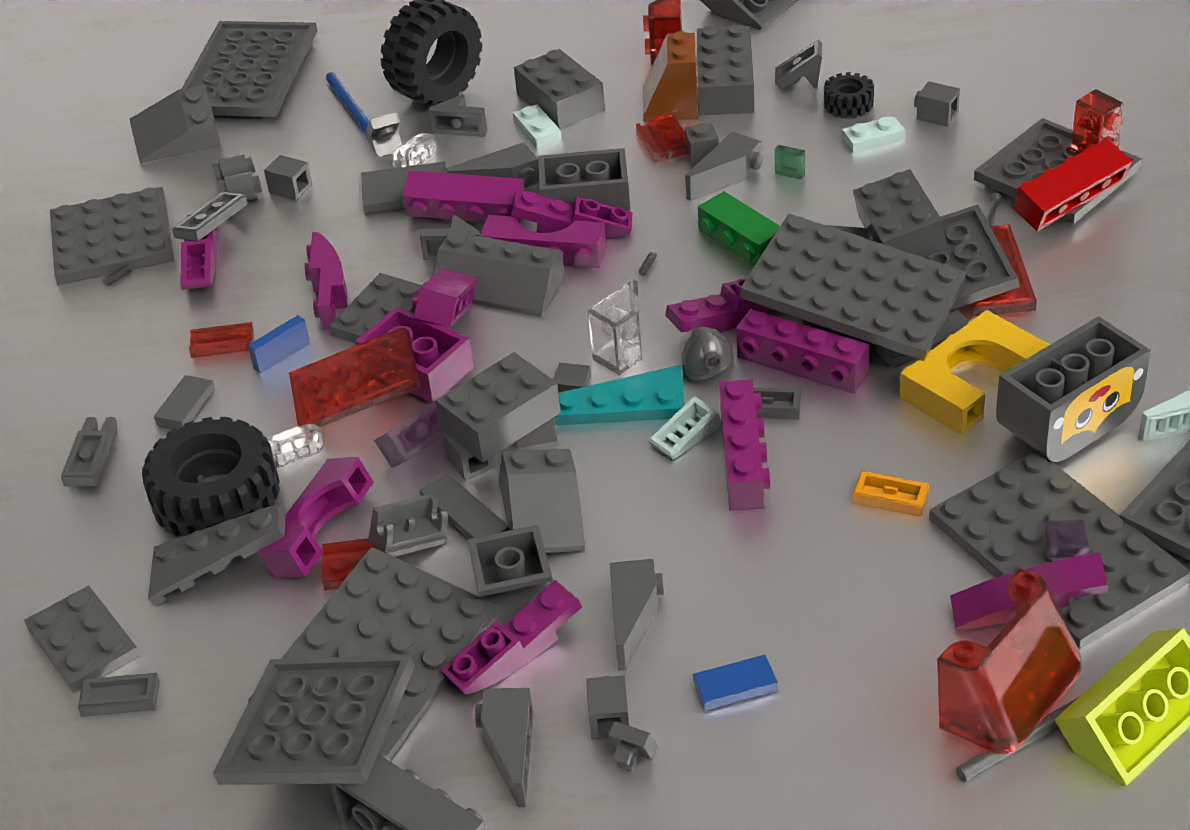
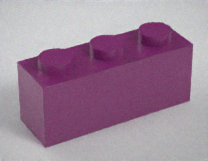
M442 268L437 274L432 275L427 282H424L420 289L417 288L412 299V307L416 308L414 318L451 328L472 307L478 277Z

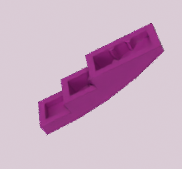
M218 227L199 241L184 239L181 242L180 287L182 290L212 286L217 258Z
M1100 552L1060 559L1021 569L950 595L956 631L1032 620L1031 612L1070 606L1069 598L1108 592V582Z

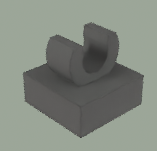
M617 721L613 722L608 734L616 747L613 760L618 762L617 766L630 772H633L639 756L652 760L658 747L649 732Z

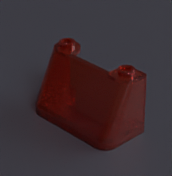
M1019 568L1007 583L1008 595L1012 600L1016 601V615L986 647L969 640H961L948 646L937 658L939 728L998 754H1008L1020 748L1037 725L1079 677L1082 667L1081 653L1047 582L1038 574Z

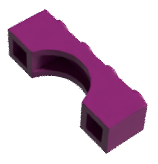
M488 215L480 234L481 237L562 251L564 266L600 268L606 249L604 222L575 220L571 225L560 231L537 233L522 227L517 217Z
M359 457L327 459L286 513L284 538L258 551V554L275 578L306 577L324 553L315 540L320 529L338 513L357 506L373 485L374 481Z

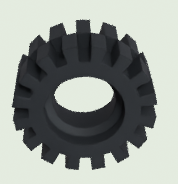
M846 72L844 76L839 73L836 74V78L831 76L829 80L825 81L824 108L827 109L829 114L833 112L835 117L841 114L842 118H847V115L857 118V114L864 116L865 112L869 113L871 108H873L874 84L871 79H868V76L863 75L860 77V73L851 75V72Z

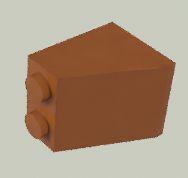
M679 31L666 35L643 86V122L698 119L695 32Z

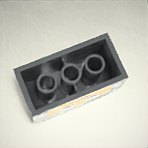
M1098 316L999 375L996 406L997 421L1053 462L1063 461L1121 425L1133 413L1144 393L1151 350Z

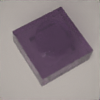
M1083 520L1046 521L1045 534L1050 558L1075 557L1088 554L1089 544Z

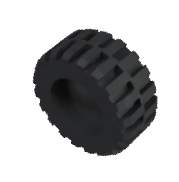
M413 0L409 2V6H403L399 10L398 16H393L389 22L391 26L389 30L385 31L383 36L385 42L381 44L380 52L383 54V58L380 61L381 67L384 69L383 74L386 81L389 82L393 90L427 106H434L459 96V92H463L468 88L470 79H474L476 75L475 69L477 65H480L481 61L479 54L482 52L483 46L480 41L482 35L474 16H471L470 12L445 0ZM437 39L434 54L426 64L429 50Z
M212 417L202 418L200 422L194 423L190 421L184 423V427L178 430L176 428L172 429L167 433L165 439L160 438L154 444L153 450L149 451L144 461L145 464L142 468L143 485L157 523L165 528L168 533L176 537L179 535L183 537L195 531L255 512L258 509L272 506L275 504L280 491V481L267 437L263 436V433L253 425L250 426L249 423L239 419L235 422L230 417H220L218 420H213ZM199 475H202L203 479L215 475H225L211 482L197 483Z

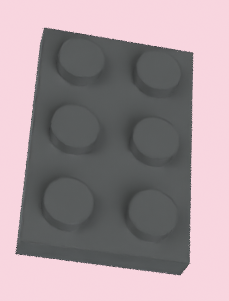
M379 273L329 325L331 336L355 343L357 338L396 306L415 314L416 308L412 307V299L417 288L420 289L422 285Z
M89 585L24 620L31 635L73 693L81 690L83 679L105 677L140 657L136 645Z

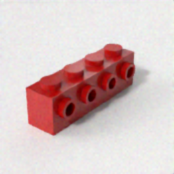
M1108 138L1098 144H1090L1082 153L1075 157L1069 156L1061 165L1054 169L1048 168L1031 182L1029 180L1023 182L1016 190L1017 196L1012 208L1036 231H1039L1123 182L1133 161Z

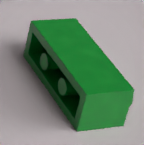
M725 191L697 206L699 231L753 266L756 265L772 240V233L776 232L780 225Z

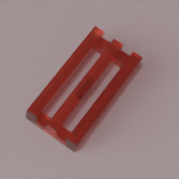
M248 322L190 330L189 351L191 358L249 351L248 345L254 342L253 324Z

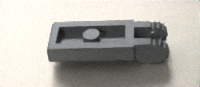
M95 417L86 418L81 431L77 433L61 474L64 486L97 485L112 442L117 434L116 418L107 417L101 431H98V423Z

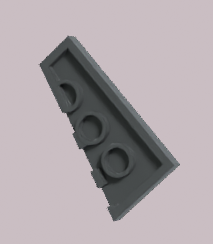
M278 503L154 546L148 599L156 607L165 602V595L179 588L183 592L195 586L194 579L209 571L215 575L226 569V566L233 558L240 555L245 559L284 538L285 510Z

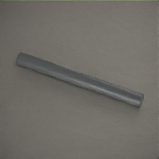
M1076 699L957 767L956 773L960 780L963 782L968 781L1059 728L1054 719Z

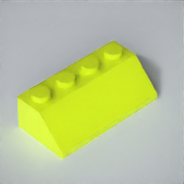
M1184 628L1151 632L1054 719L1074 753L1121 786L1128 785L1190 726V638Z

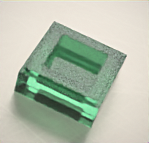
M778 145L774 150L775 174L802 180L805 175V150Z

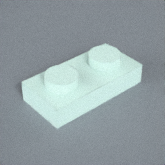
M538 104L513 112L514 123L536 148L562 140L561 130Z
M894 116L882 117L875 121L859 123L842 129V140L853 153L905 140L906 130Z

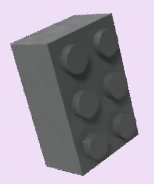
M561 49L551 50L545 55L526 60L524 63L514 67L517 95L530 106L538 104L560 130L605 111L603 83Z
M625 148L538 156L540 196L562 200L571 205L574 204L576 196L585 199H593L609 206L621 207L627 211L630 210Z
M910 169L897 172L892 176L868 183L863 187L853 190L859 219L867 229L872 241L922 257L948 249L942 219Z
M515 352L435 400L440 430L482 463L561 413L557 382Z

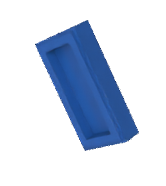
M297 315L248 345L253 368L261 374L310 344L305 319Z
M766 655L693 674V683L705 711L778 691V681Z

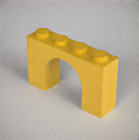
M986 310L978 317L971 319L967 325L956 333L949 335L937 347L931 349L924 361L919 359L912 365L904 368L899 378L900 398L962 435L984 418L986 393L960 379L952 372L967 365H986L1005 372L1050 344Z

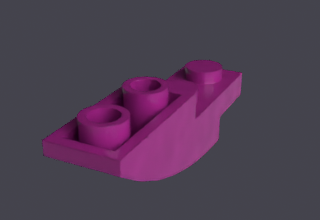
M516 189L513 197L511 216L537 223V233L560 231L571 225L575 220L604 222L606 239L630 235L632 230L633 212L621 207L602 204L593 199L576 196L574 204L571 205L562 200L550 199L537 195L534 192H526Z
M312 232L311 244L306 246L309 263H305V277L307 281L312 282L313 291L317 299L313 300L315 318H320L322 329L325 330L330 329L329 325L336 319V309L348 307V294L342 264L337 252L319 232Z
M738 279L723 283L721 292L718 295H709L704 298L684 300L680 303L667 305L665 316L681 333L692 331L697 327L715 328L718 332L724 333L736 328L750 309L766 313L772 308L740 298L741 287L746 279Z
M554 580L503 626L497 620L493 622L441 669L442 674L464 695L482 690L505 679L537 658L559 640L555 631L582 608L579 599L558 581Z

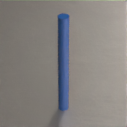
M328 73L326 75L327 82L362 130L366 132L369 123L368 118L335 73Z

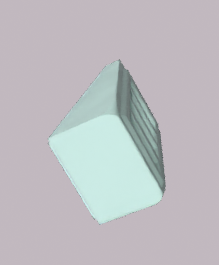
M1190 390L1142 412L1138 438L1142 441L1190 431Z
M694 396L649 439V443L670 459L675 460L721 426L719 413ZM687 425L692 427L690 431L685 428ZM679 432L684 436L680 439L674 434ZM670 439L675 445L671 448L664 441Z

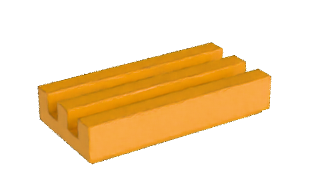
M861 470L852 493V503L921 517L926 497L929 494L930 484Z

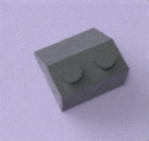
M538 525L467 539L474 578L480 597L553 581Z

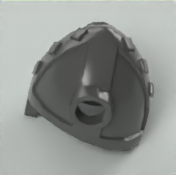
M695 328L681 353L683 375L692 381L705 380L722 372L727 367L734 366L732 344L727 341L726 336L715 328ZM717 358L716 363H714L713 365L707 363L708 361Z

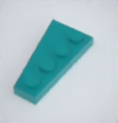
M682 365L559 392L561 413L554 417L555 426L671 419L685 405Z

